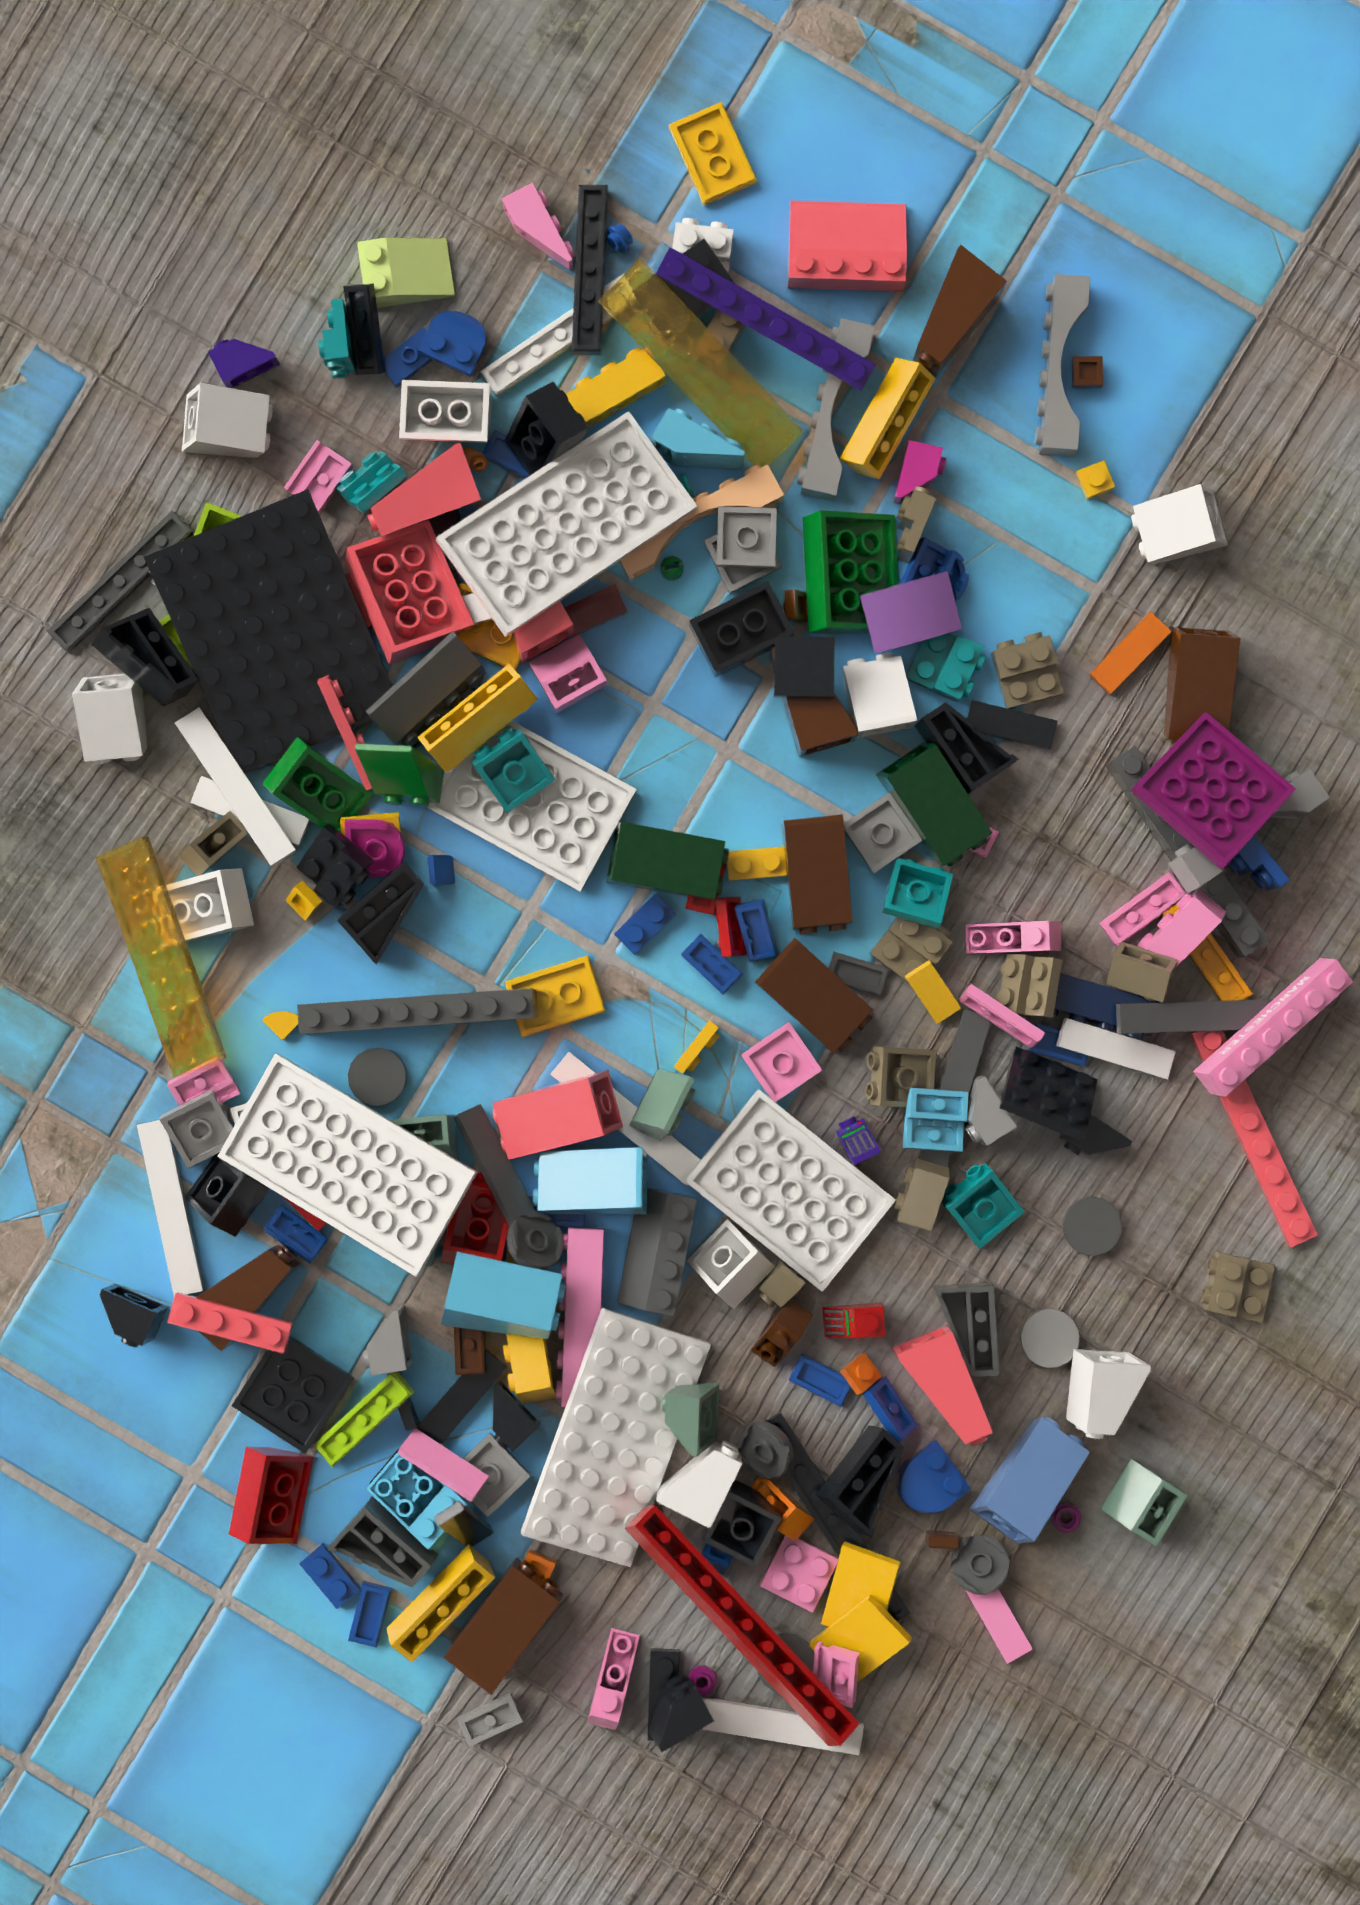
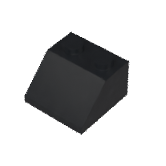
M216 1154L187 1193L185 1199L210 1225L236 1237L258 1204L263 1200L269 1188L217 1157L218 1154Z
M117 1284L110 1285L101 1290L99 1295L115 1335L122 1337V1343L137 1348L138 1345L143 1346L155 1339L168 1306Z
M734 1479L711 1528L706 1527L702 1541L756 1568L782 1519V1515L759 1491Z
M687 1675L683 1677L676 1676L670 1679L665 1684L666 1687L660 1690L649 1733L661 1752L714 1722L700 1693Z

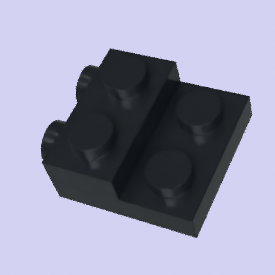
M328 823L322 828L296 868L316 884L313 891L336 909L341 904L347 906L357 894L354 891L357 885L361 886L371 874L368 868L374 860Z

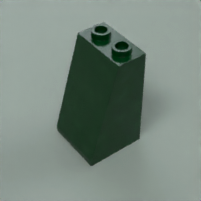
M923 742L876 774L886 791L890 792L938 864L942 866L956 864L963 858L962 853L970 848L975 850L988 841L986 837L992 834V831L936 744Z
M620 822L615 829L606 883L715 900L716 894L721 895L724 878L719 877L721 865L726 866L729 849L724 848L725 841Z

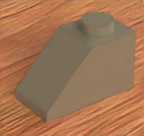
M229 811L192 841L179 857L197 876L203 875L249 833L235 815Z
M780 1259L775 1268L758 1285V1288L762 1291L759 1296L771 1307L777 1304L782 1308L805 1285V1281Z

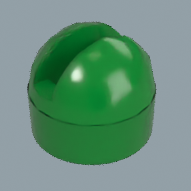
M668 556L661 562L660 570L665 579L673 581L682 576L684 567L678 557ZM675 563L679 564V567L665 571V566Z

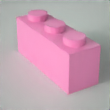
M1200 888L1193 895L1187 893L1178 902L1177 906L1179 909L1173 915L1168 912L1157 924L1160 929L1154 935L1150 932L1145 935L1138 946L1178 959V966L1222 922L1226 913L1221 906Z

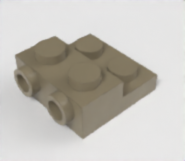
M916 486L911 497L905 496L896 517L902 520L899 529L904 530L896 548L901 551L898 560L908 564L936 501V498L931 496L932 493L925 488Z
M1041 632L1030 634L1024 637L1026 642L1016 645L1013 640H1008L997 644L998 650H994L991 653L1000 690L1007 709L1052 698L1064 693L1056 667L1057 659L1050 635L1043 637Z
M897 917L869 954L909 984L905 975L928 960L935 966L952 945L953 941L949 939L951 933L943 926L937 929Z
M1007 954L1006 961L1002 963L1000 969L1003 979L1001 990L996 994V1000L1019 1016L1053 1018L1062 959L1033 957L1025 954Z
M873 1046V1052H870L867 1057V1066L872 1070L871 1082H868L865 1088V1094L867 1099H870V1105L906 1107L910 1088L934 1089L936 1050Z
M1215 1251L1214 1257H1210L1207 1265V1274H1210L1208 1286H1204L1201 1293V1303H1204L1203 1309L1263 1323L1275 1265Z

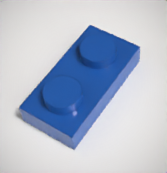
M655 893L614 935L635 955L676 913Z
M886 1376L878 1379L863 1393V1396L887 1432L898 1442L904 1440L918 1426Z
M322 1543L299 1564L333 1606L338 1609L356 1594L361 1587L333 1553L327 1550L328 1547Z

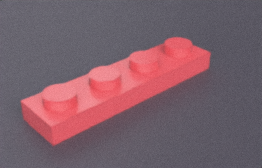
M327 675L318 679V685L367 791L372 786L355 750L356 744H366L362 734L356 735L352 724L356 723L350 707H343L340 697L344 696L339 682L337 680L332 681L330 676Z
M178 1292L175 1293L167 1322L283 1354L286 1352L293 1323Z

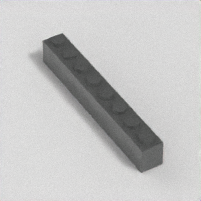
M1133 746L1105 766L1170 861L1177 858L1174 852L1190 842L1131 792L1132 788L1151 769L1137 747ZM1223 872L1199 887L1226 911L1217 929L1237 958L1247 956L1269 941ZM1199 888L1193 890L1192 893L1194 894Z
M534 988L297 1005L299 1034L538 1018L536 989Z

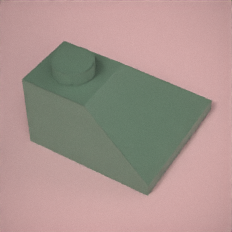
M720 1383L675 1386L663 1398L662 1411L665 1412V1423L691 1456L698 1457L717 1441Z

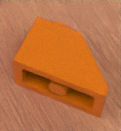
M759 1476L751 1486V1488L759 1491L782 1515L776 1530L796 1542L814 1518L798 1501L773 1480Z

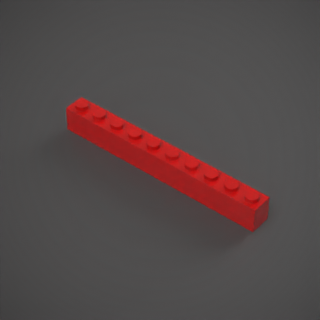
M655 1504L644 1507L626 1526L625 1530L828 1746H841L860 1723Z

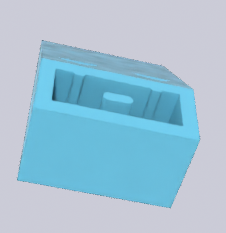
M668 408L651 436V442L662 458L676 467L741 470L744 466L745 451L742 450L743 447L740 443L731 438L724 440L717 436V431L704 423L700 426L691 421L692 417L681 409L674 411Z
M397 1453L366 1488L428 1550L439 1549L450 1537V1534L438 1526L434 1518L437 1514L458 1501L471 1510L476 1506L473 1502L459 1495Z

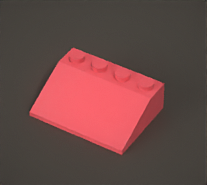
M790 201L788 288L903 292L906 283L907 263L906 204Z
M429 520L347 547L345 563L389 664L415 656L439 644L452 631L457 635L474 626L442 549L436 541V535Z

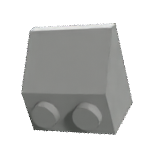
M977 1076L973 1079L968 1100L966 1122L968 1126L964 1127L973 1142L988 1146L1017 1126L1009 1113L999 1108L1001 1101L985 1076Z
M399 1305L391 1312L368 1343L367 1350L363 1351L364 1366L366 1369L370 1368L371 1376L405 1371L413 1363L405 1305Z

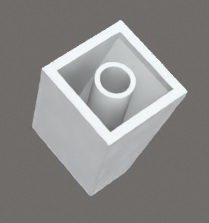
M205 383L198 384L186 397L182 452L258 458L268 450L270 444V434L266 433L267 422H270L273 411L272 405L269 404L270 395Z
M1202 484L1133 506L1135 514L1131 516L1132 523L1136 532L1140 531L1142 542L1139 543V549L1144 560L1147 559L1148 563L1158 564L1228 546L1214 491Z
M884 653L877 655L874 661L865 662L864 658L847 661L848 666H843L842 675L850 717L858 731L857 738L912 728L917 722V717L902 657H894L893 653Z
M126 674L83 677L72 693L84 762L93 761L94 764H104L110 762L111 759L123 758V761L140 759V756H143L147 749L142 688Z
M1073 1349L1066 1419L1073 1423L1076 1429L1085 1432L1089 1438L1103 1439L1104 1435H1115L1149 1375L1151 1366L1129 1352Z
M725 1440L721 1444L714 1442L698 1457H694L660 1485L656 1502L711 1528L742 1465L741 1454L738 1452L739 1448Z

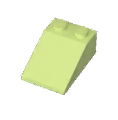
M380 238L357 242L363 284L374 283L377 308L455 297L446 238Z

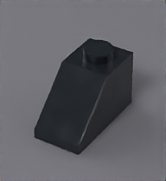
M1092 1114L1088 1133L1083 1142L1064 1134L1060 1136L1062 1140L1066 1141L1063 1147L1077 1156L1081 1152L1090 1155L1129 1147L1133 1142Z
M500 1380L494 1387L493 1431L496 1434L493 1437L503 1449L509 1447L513 1452L539 1428L540 1422Z

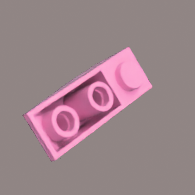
M531 183L501 198L503 208L518 235L567 269L571 270L574 268L572 258L576 256L569 241L563 242L559 233L562 232V228L555 215L550 217L546 209L549 203L542 189L537 191L534 184Z
M1032 921L966 925V954L1062 951L1061 922Z
M611 1628L587 1723L616 1730L640 1635Z

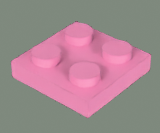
M790 1022L741 1054L761 1086L774 1102H777L822 1071Z
M784 1535L760 1582V1587L813 1613L838 1563L839 1557L801 1538H798L795 1542Z

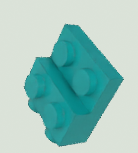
M343 299L331 300L332 310H327L329 328L332 329L322 330L323 340L318 341L320 357L323 358L324 365L328 367V370H331L332 377L345 378L349 376V373H355L346 305Z
M381 451L378 453L372 452L362 460L363 466L356 472L352 470L346 473L340 479L341 484L336 488L352 508L362 513H365L408 476L401 466L395 464L386 453Z
M950 633L923 640L908 671L907 680L958 703L962 696L968 698L972 690L974 681H971L970 678L974 669L980 671L985 661L986 655L982 654L984 646L960 635L954 636Z
M512 728L499 735L498 740L500 742L490 748L488 745H485L474 753L476 759L471 761L506 813H509L555 781L520 729L514 731Z
M897 858L892 869L882 913L939 929L953 874L945 872V870L938 867L931 868L917 864L910 859L903 860Z
M985 1163L982 1166H972L966 1172L967 1178L960 1184L954 1183L949 1185L941 1202L979 1249L1025 1213L997 1175Z

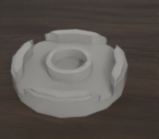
M1054 1308L1040 1309L1026 1319L1020 1332L1021 1347L1025 1355L1035 1364L1046 1368L1060 1367L1072 1359L1073 1349H1078L1080 1343L1079 1330L1074 1320L1066 1313Z

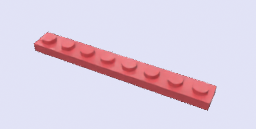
M1223 1030L1194 1031L1190 1033L1203 1062L1227 1041ZM1245 1079L1226 1097L1219 1096L1283 1236L1288 1246L1292 1248L1318 1236Z

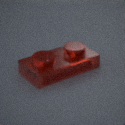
M612 585L564 607L573 623L574 636L628 613L616 585Z

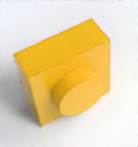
M1105 460L1076 472L1086 500L1115 488Z
M303 880L292 889L285 900L304 921L313 916L323 902L316 892L309 888Z

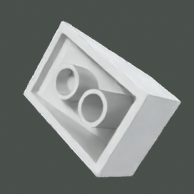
M242 868L217 870L153 889L165 946L254 926Z

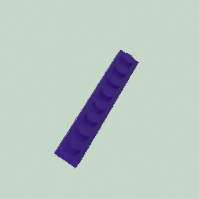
M669 247L656 272L660 277L862 391L876 366L875 363L672 247Z

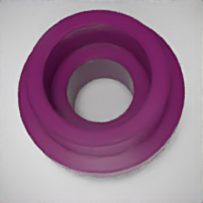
M1063 1502L1058 1504L1052 1512L1051 1521L1057 1530L1069 1533L1076 1530L1080 1525L1081 1514L1075 1505ZM1064 1512H1069L1071 1515L1070 1520L1067 1522H1063L1060 1519Z
M704 1665L697 1666L688 1675V1678L701 1696H707L715 1690L717 1677L710 1667ZM705 1677L708 1683L705 1686H699L696 1682L697 1679Z

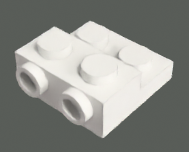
M684 218L682 223L676 222L673 249L683 254L705 238L722 265L729 272L733 229H728V224L712 222L711 227L699 225V221L693 218Z

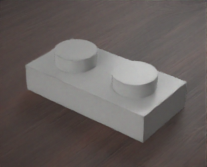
M512 1692L457 1718V1722L469 1747L523 1723L524 1720Z

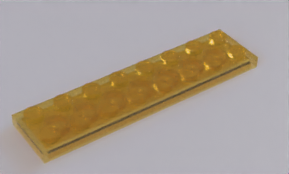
M641 258L598 300L605 310L727 438H731L742 445L745 457L754 466L758 464L760 467L767 464L770 465L804 432Z
M149 836L138 838L97 856V863L173 1077L227 1058Z

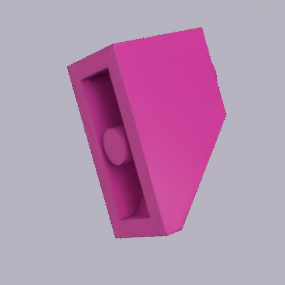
M912 440L908 441L893 503L900 504L905 496H912L916 486L926 488L934 483L937 474H943L946 458L941 457L942 447Z

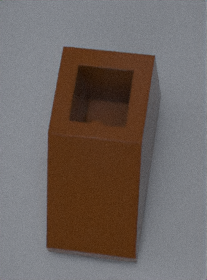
M790 1299L778 1310L751 1351L775 1367L801 1338L813 1314Z

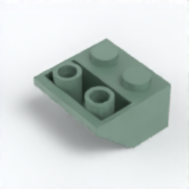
M658 1069L629 1126L659 1141L666 1135L671 1136L673 1131H676L683 1117L678 1114L679 1111H683L685 1106H688L694 1095L695 1089L691 1088L695 1079Z
M444 1114L391 1120L459 1161L456 1122L453 1118L455 1115Z
M1130 1458L1100 1509L1137 1535L1157 1546L1188 1495L1177 1486Z

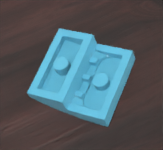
M910 1088L905 1113L903 1149L963 1152L964 1122H967L968 1092Z

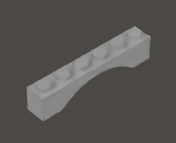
M1055 274L1051 284L1047 283L1045 301L1050 302L1049 312H1045L1043 330H1048L1047 341H1043L1041 349V359H1046L1045 370L1041 369L1039 377V387L1044 388L1043 398L1038 399L1037 416H1042L1041 427H1037L1035 433V445H1039V454L1074 457L1078 451L1080 420L1073 412L1064 392L1061 379V358L1069 331L1085 313L1089 304L1090 277Z
M841 318L839 327L833 326L831 339L867 359L875 326ZM823 369V372L828 373L826 384L820 382L816 400H820L822 403L820 411L813 412L810 428L815 429L813 440L807 439L803 456L809 457L807 468H800L797 484L802 485L801 494L835 501L843 467L836 454L832 440L831 416L836 397L845 381Z
M1311 769L1301 774L1298 770H1295L1284 778L1296 790L1270 818L1295 820L1330 798ZM1190 843L1175 851L1174 853L1177 858L1168 863L1187 893L1201 887L1223 872V869L1221 870L1195 846L1192 847Z

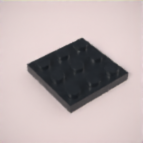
M1016 1046L1011 1055L999 1108L1083 1142L1088 1133L1098 1079L1084 1072H1078L1066 1067L1057 1061L1046 1059L1030 1050H1024Z
M290 1336L284 1354L267 1349L231 1406L306 1454L355 1377Z

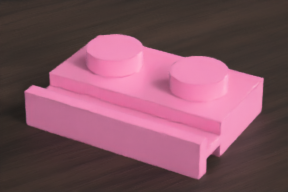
M316 440L284 486V489L293 495L309 489L317 510L321 513L337 490L336 488L341 484L340 479L351 470L353 465Z
M220 1055L167 1083L179 1106L212 1089L220 1103L239 1095L241 1091Z
M818 1641L814 1651L813 1674L843 1706L853 1708L857 1694L859 1653L833 1645L826 1647L823 1646V1642Z

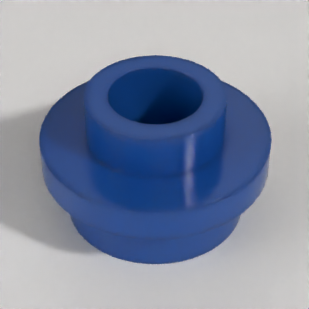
M622 224L612 225L607 229L608 236L606 239L609 246L614 251L627 252L629 246L633 243L628 229Z

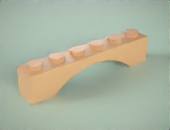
M759 464L744 472V477L736 481L734 478L724 481L718 486L719 490L710 495L707 491L696 496L693 499L697 505L695 511L619 561L629 582L653 570L669 542L681 530L699 519L712 514H718V506L771 508L782 502L784 494L769 465L767 464L763 467H760Z

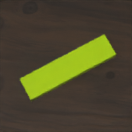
M399 1372L390 1373L314 1444L315 1448L329 1465L334 1467L411 1397L415 1391Z

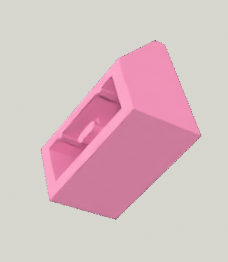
M579 634L528 662L556 713L608 685L600 667Z

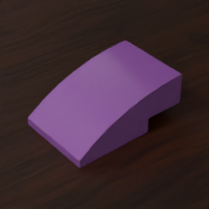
M948 571L893 585L860 596L875 654L962 629Z

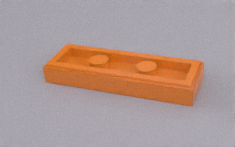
M1150 611L1089 676L1110 695L1171 633V630Z

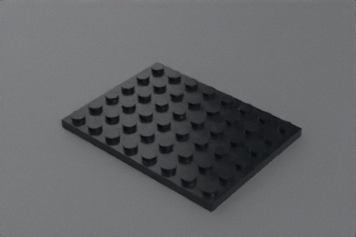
M309 489L144 557L227 748L244 774L281 759L297 737L312 746L340 734L318 685V679L329 675L332 681L337 680L344 694V696L340 697L343 707H350L356 723L352 724L353 728L373 721L366 713V710L393 686Z

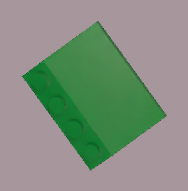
M820 510L802 517L808 633H869L860 596L898 584L895 515Z

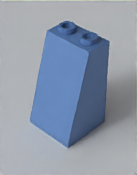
M1048 1417L1032 1420L970 1507L972 1512L1016 1544L1034 1542L1090 1453L1083 1447L1084 1443L1079 1438L1071 1434L1067 1436L1059 1430L1060 1425Z

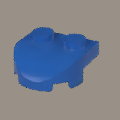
M458 311L442 312L431 321L418 348V353L466 376L472 377L482 354L484 355L486 350L484 327L477 319L468 314Z
M922 537L916 546L900 584L948 571L954 598L957 601L967 588L969 575L966 573L962 562L964 559L957 551L948 550L928 538Z
M937 1440L931 1441L911 1459H906L898 1470L900 1473L899 1485L897 1486L898 1495L902 1502L913 1511L921 1513L943 1511L971 1489Z

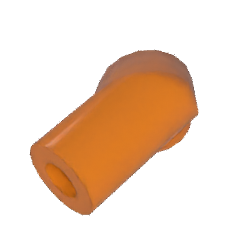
M471 447L463 448L470 469L482 472L487 468V458L481 452Z

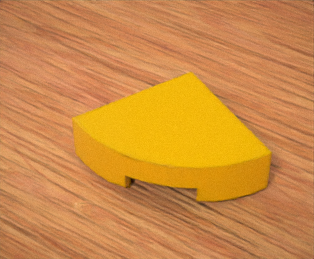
M287 1011L274 1012L262 1019L281 1040H285L299 1026L298 1015Z

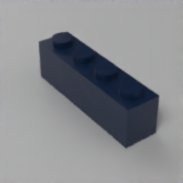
M1060 973L1053 1015L1057 1016L1059 1011L1070 1014L1069 1019L1086 1024L1087 1019L1098 1022V1028L1114 1032L1115 1027H1117L1116 1004L1161 1002L1149 1001L1143 996ZM1129 1033L1125 1035L1142 1040L1143 1035L1152 1036L1153 1033Z

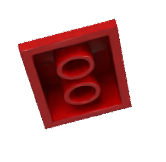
M482 1173L476 1174L448 1224L441 1263L454 1265L457 1252L502 1261L509 1225Z

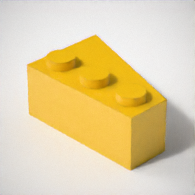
M506 1334L508 1344L503 1345L506 1363L511 1362L512 1373L508 1374L510 1391H516V1395L523 1404L556 1398V1389L553 1387L551 1375L552 1365L551 1361H549L546 1345L547 1339Z

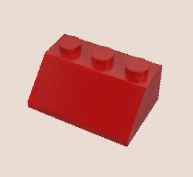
M246 1447L229 1535L248 1544H297L314 1456L271 1447Z

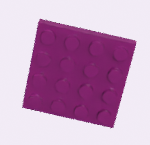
M1205 711L1140 779L1131 792L1222 870L1296 788Z

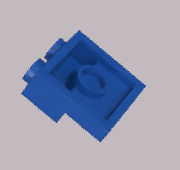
M1255 835L1227 864V867L1233 873L1237 871L1239 875L1252 871L1251 878L1260 889L1265 888L1266 891L1280 888L1289 881L1288 877Z

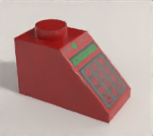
M881 1303L822 1307L825 1337L863 1338L886 1336L884 1309Z

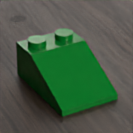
M298 737L262 783L273 795L319 827L323 828L330 823L340 833H342L341 817L357 816L374 794L370 790L366 791L361 783Z
M356 744V753L376 795L384 799V803L398 806L402 805V801L419 807H428L429 803H440L444 770L438 764L412 746Z

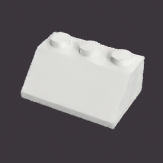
M402 380L399 439L488 443L493 393L490 383Z

